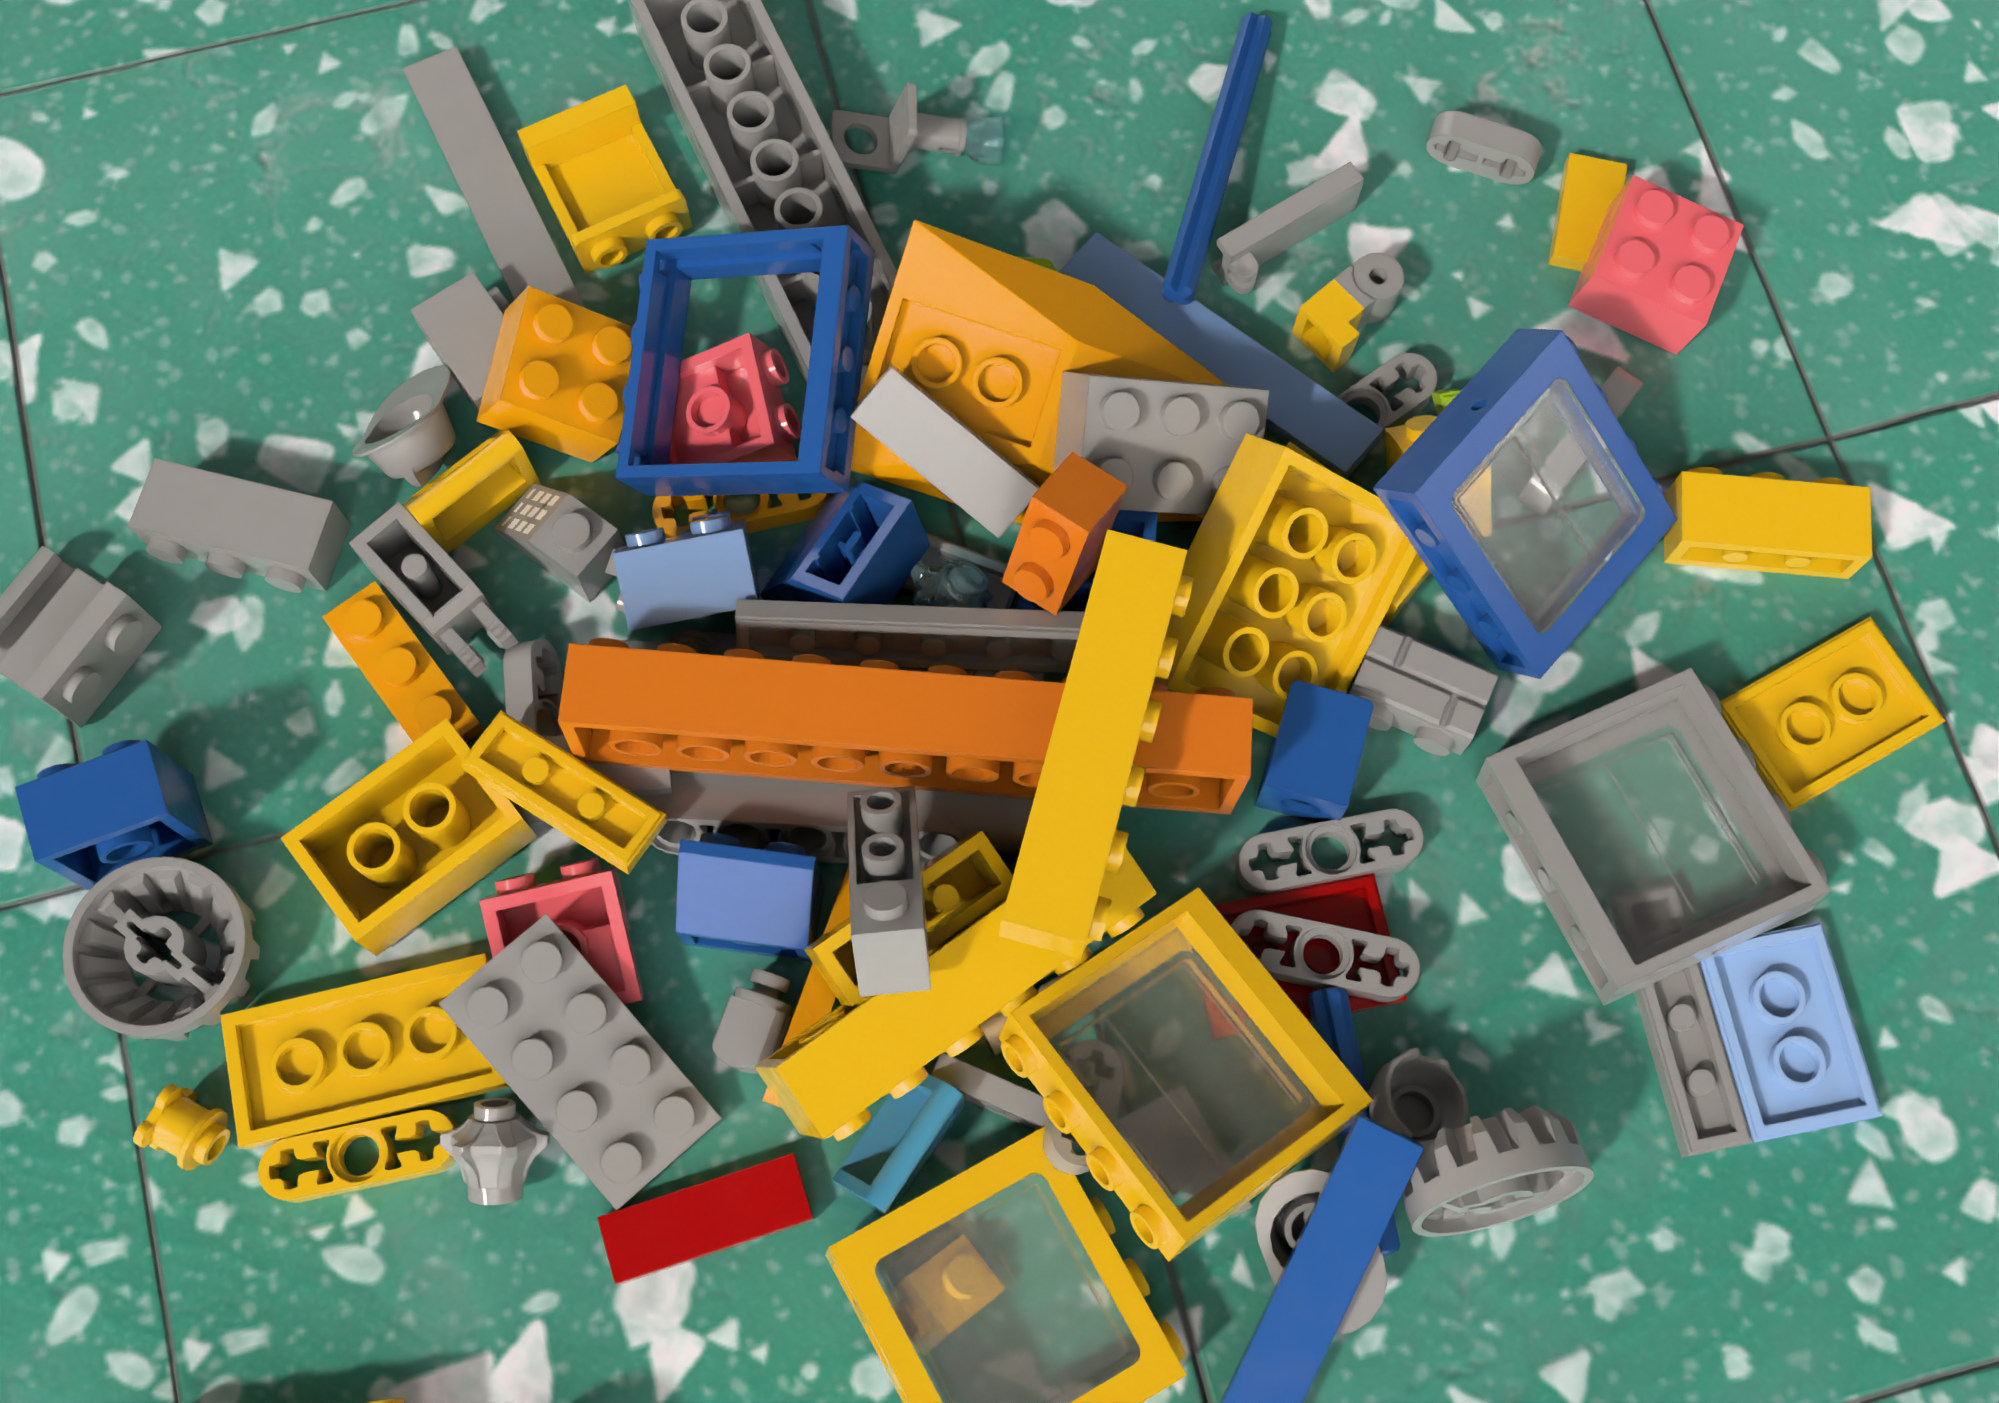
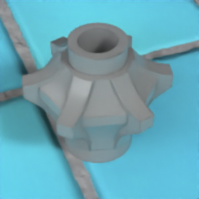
M488 1098L475 1102L474 1114L470 1115L461 1126L443 1131L440 1134V1146L453 1156L460 1167L463 1181L468 1185V1200L479 1205H502L520 1200L524 1195L523 1183L527 1180L531 1164L536 1156L550 1143V1133L536 1128V1121L525 1120L522 1115L516 1112V1102L508 1098Z

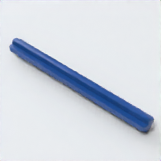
M1249 12L1242 17L1162 284V296L1168 302L1188 305L1194 300L1271 36L1273 23L1266 14L1258 16L1254 12Z

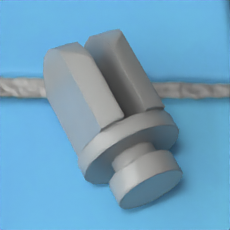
M754 968L749 980L755 984L753 991L736 987L733 996H729L713 1039L712 1048L719 1060L728 1066L738 1069L743 1073L759 1074L754 1066L781 1048L792 1017L789 1015L792 1006L778 1000L780 993L787 994L791 981L773 973Z

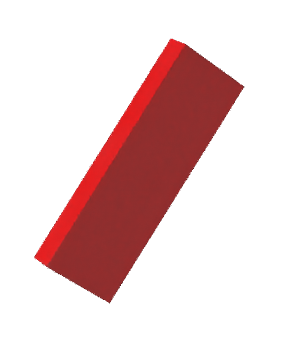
M794 1153L597 1217L615 1285H621L815 1220Z

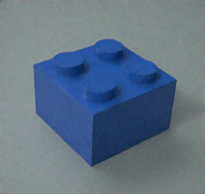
M125 740L114 743L102 751V756L80 764L63 763L50 766L37 774L36 780L15 787L34 861L87 890H90L98 881L112 871L131 862L151 857L177 858L213 845L193 774L148 740Z

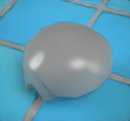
M1419 1048L1406 1050L1378 1069L1368 1091V1095L1373 1100L1368 1106L1369 1118L1416 1142L1435 1140L1438 1130L1444 1127L1456 1129L1464 1126L1470 1115L1465 1088L1450 1070L1449 1062L1445 1059L1420 1055Z

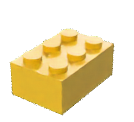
M447 718L280 838L355 942L375 956H378L538 837L514 807L510 799L463 770L461 761L471 748Z

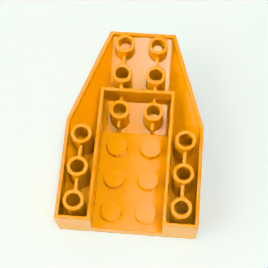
M914 220L858 397V404L888 367L893 364L1041 487L1054 470L1063 371L1227 384L1096 286ZM856 422L851 463L852 471L955 503ZM1028 505L1013 522H1023ZM1158 512L1157 522L1203 521L1205 515Z

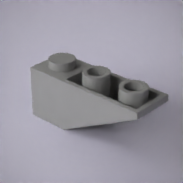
M915 786L878 787L871 790L847 792L850 925L859 995L864 997L931 990Z

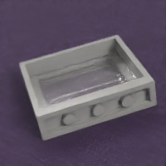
M1692 668L1486 757L1476 779L1477 784L1603 1006L1804 915L1816 907L1831 892L1826 884V872L1821 861L1812 851L1804 849L1791 828V817L1786 805L1780 797L1768 791L1756 772V761L1751 749L1742 739L1735 738L1722 717V707L1716 693L1708 685L1701 684Z

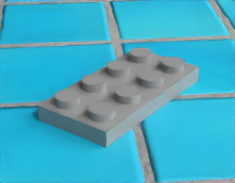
M547 914L439 1003L442 1009L616 1210L623 1206L722 1119Z

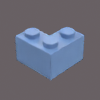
M720 511L693 517V522L689 523L691 529L683 530L680 536L666 538L663 527L626 534L627 546L616 548L612 555L629 631L736 610L737 599L759 600L760 590L745 518L731 521L730 511Z

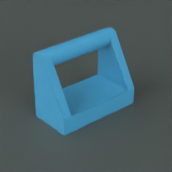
M928 1075L918 1086L897 1099H894L890 1094L832 1180L883 1216L896 1210L965 1107L964 1095L947 1082Z

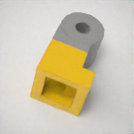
M1370 253L1359 258L1300 306L1291 333L1334 373L1351 358L1360 335L1358 331L1367 323H1376L1384 320L1393 311L1404 283L1403 268L1397 260L1382 253Z

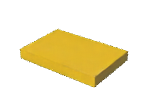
M1871 616L1720 701L1722 717L1735 738L1742 739L1749 746L1756 761V772L1768 791L1780 797L1789 812L1945 722L1942 715Z

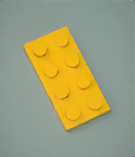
M486 953L220 1015L238 1147L250 1150L274 1144L285 1138L371 1121L510 1087L439 1005L443 999L488 963L491 958Z

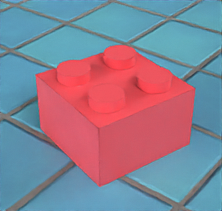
M1633 175L1609 205L1568 306L1677 355L1706 326L1744 225Z

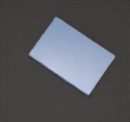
M1822 921L1762 933L1699 962L1753 1143L1883 1116Z

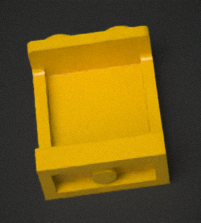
M626 84L517 131L528 162L584 274L598 268L607 269L620 264L628 255L646 248L647 239L675 238L682 231L693 227L686 199L681 190L675 188L641 123L636 102Z

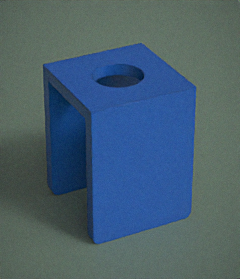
M1293 681L1289 688L1277 737L1272 738L1254 806L1313 823L1334 819L1340 821L1349 805L1373 711L1372 701L1307 682Z

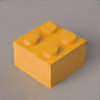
M528 286L504 311L476 421L499 430H509L518 437L593 463L619 442L625 410L623 390L629 379L633 349L631 344L632 326Z

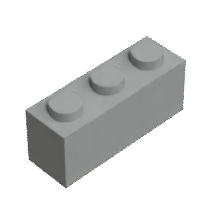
M154 458L128 527L147 545L146 552L160 560L174 564H183L186 557L205 562L207 568L227 577L242 578L244 572L264 576L267 583L279 589L301 593L304 586L327 591L351 524L334 501Z

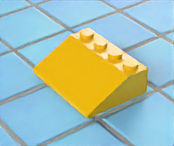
M1246 433L1187 552L1182 575L1194 577L1191 594L1184 617L1173 614L1170 617L1166 636L1178 639V644L1169 677L1164 679L1155 676L1154 681L1167 686L1169 690L1174 692L1195 694V691L1201 688L1221 687L1232 690L1235 693V697L1253 698L1252 727L1276 738L1289 688L1293 681L1299 680L1346 693L1417 552L1378 496L1285 446Z

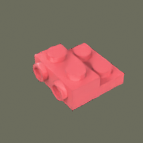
M747 333L681 361L668 464L777 462L796 458L793 441L801 438L802 428L795 410L790 404H784L780 386L789 382V372L782 355L777 349H770L751 333Z
M597 857L560 866L562 879L536 884L534 873L517 875L494 882L497 894L489 895L479 901L493 958L547 914L624 1004L643 999L644 994L629 934L631 925L617 867L601 869L600 860Z

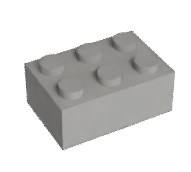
M1063 371L1053 472L1073 451L1128 485L1119 510L1206 515L1245 434L1248 433L1264 439L1269 390L1233 385Z

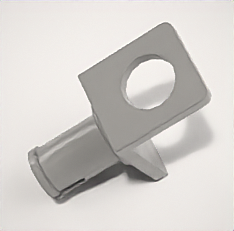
M906 82L889 118L834 110L830 117V139L844 167L896 174L906 154H909L912 148L952 154V156L960 157L966 144L967 122L964 118L954 119L917 113L916 83ZM851 128H860L867 131L874 139L875 150L869 154L855 153L845 143L844 133Z

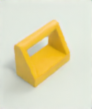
M502 430L495 433L401 505L448 554L516 503L533 483H541L522 445L509 430Z

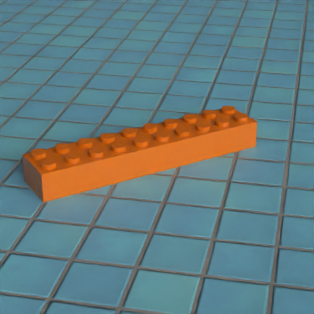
M594 638L589 641L588 645L573 643L568 645L558 723L573 756L584 763L888 788L915 786V790L1034 799L1067 678L1062 679L1061 683L1034 681L1032 675L1020 671H1001L996 673L994 677L967 675V672L959 667L948 665L932 666L926 672L899 670L898 665L884 660H866L861 662L859 666L834 665L828 658L812 654L794 656L792 661L765 659L761 653L748 649L727 650L724 656L697 654L694 648L675 643L658 645L656 650L630 648L628 644L620 640ZM1154 682L1150 699L1162 702V707L1152 743L1142 740L1138 741L1133 764L1144 766L1146 769L1135 807L1230 815L1251 777L1253 698L1235 697V693L1232 690L1221 687L1201 688L1196 690L1195 694L1170 692L1167 686Z

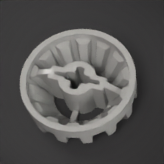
M151 857L131 862L112 871L98 881L76 907L67 926L63 943V969L67 985L82 1010L96 1022L111 1030L147 1042L150 1039H167L171 1041L188 1039L190 1031L202 1025L214 1027L220 1023V1015H223L221 1011L234 996L244 997L250 984L245 979L250 960H259L260 946L253 940L251 926L256 922L255 915L252 909L241 900L237 889L232 884L196 862L176 857ZM183 912L196 914L202 918L192 930H189L167 918L166 915ZM211 927L216 931L220 943V960L215 973L205 965L207 951L205 943L201 939ZM151 936L165 942L172 951L171 955L182 966L179 967L167 961L164 954L160 952L162 948L152 941ZM132 969L148 976L140 987L134 978ZM160 983L167 986L186 985L198 991L188 998L177 1001H161L150 997L151 993Z
M1531 1106L1519 1114L1512 1108H1505L1495 1117L1480 1120L1477 1115L1470 1118V1124L1456 1129L1444 1127L1438 1130L1435 1140L1418 1141V1143L1423 1145L1424 1150L1401 1197L1414 1233L1428 1237L1452 1236L1507 1224L1555 1206L1577 1194L1590 1184L1594 1178V1172L1574 1123L1552 1109L1545 1111L1539 1106Z

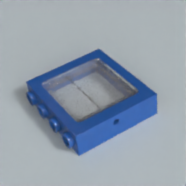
M1517 328L1377 482L1373 489L1496 668L1541 679L1678 519L1664 498L1662 486L1650 475L1636 452L1637 447L1634 440L1622 429L1609 408L1605 392L1594 383L1578 357L1579 351L1575 343L1564 334L1563 330Z

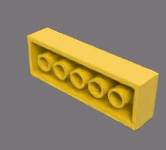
M1125 848L1119 873L1105 871L1099 893L1100 897L1112 900L1103 935L1108 933L1111 938L1120 935L1138 923L1145 916L1140 906L1157 894L1127 848ZM1006 897L929 952L931 990L867 996L853 1007L839 1005L754 1067L800 1134L820 1139H826L833 1135L837 1141L843 1140L864 1126L872 1118L867 1107L889 1093L894 1099H897L914 1089L929 1075L923 1067L924 1065L945 1052L951 1058L972 1046L984 1035L979 1026L982 1022L999 1012H1002L1007 1017L1011 1011L1037 995L1038 991L1034 984L1054 972H1056L1058 977H1061L1084 963L1092 955L1087 945L1094 940L1087 939L1080 959L999 937L998 933L1007 900Z

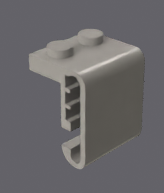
M41 546L0 596V674L82 728L163 627L129 595L108 581L104 585L79 568L73 569L64 563L56 553Z

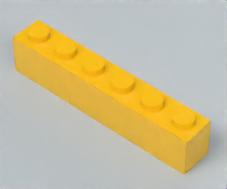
M1107 529L1001 918L999 937L1080 959L1088 938L1100 942L1102 940L1112 900L1100 897L1099 893L1105 871L1118 874L1124 856L1129 832L1118 830L1116 827L1122 804L1135 808L1146 767L1133 764L1138 741L1142 740L1152 743L1158 723L1162 702L1151 700L1150 695L1155 676L1168 679L1173 664L1178 639L1167 637L1166 633L1171 614L1184 617L1191 594L1194 577L1182 575L1188 550Z

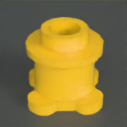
M171 1083L159 1093L155 1105L146 1120L136 1129L133 1142L142 1148H146L149 1145L157 1151L162 1149L177 1157V1165L186 1172L194 1170L201 1164L208 1166L221 1155L229 1141L230 1130L226 1128L228 1114L220 1108L206 1109L195 1102L197 1098L195 1091L188 1087L182 1089Z

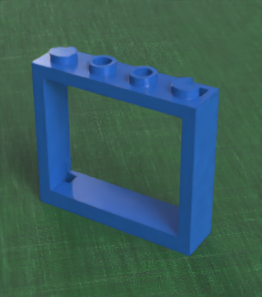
M849 225L647 239L643 273L639 274L640 296L637 319L631 330L633 349L629 379L623 390L625 410L621 440L617 444L615 451L619 454L616 479L646 496L848 492L856 421L850 415L858 405L875 250ZM820 272L798 461L668 464L691 281L696 279Z

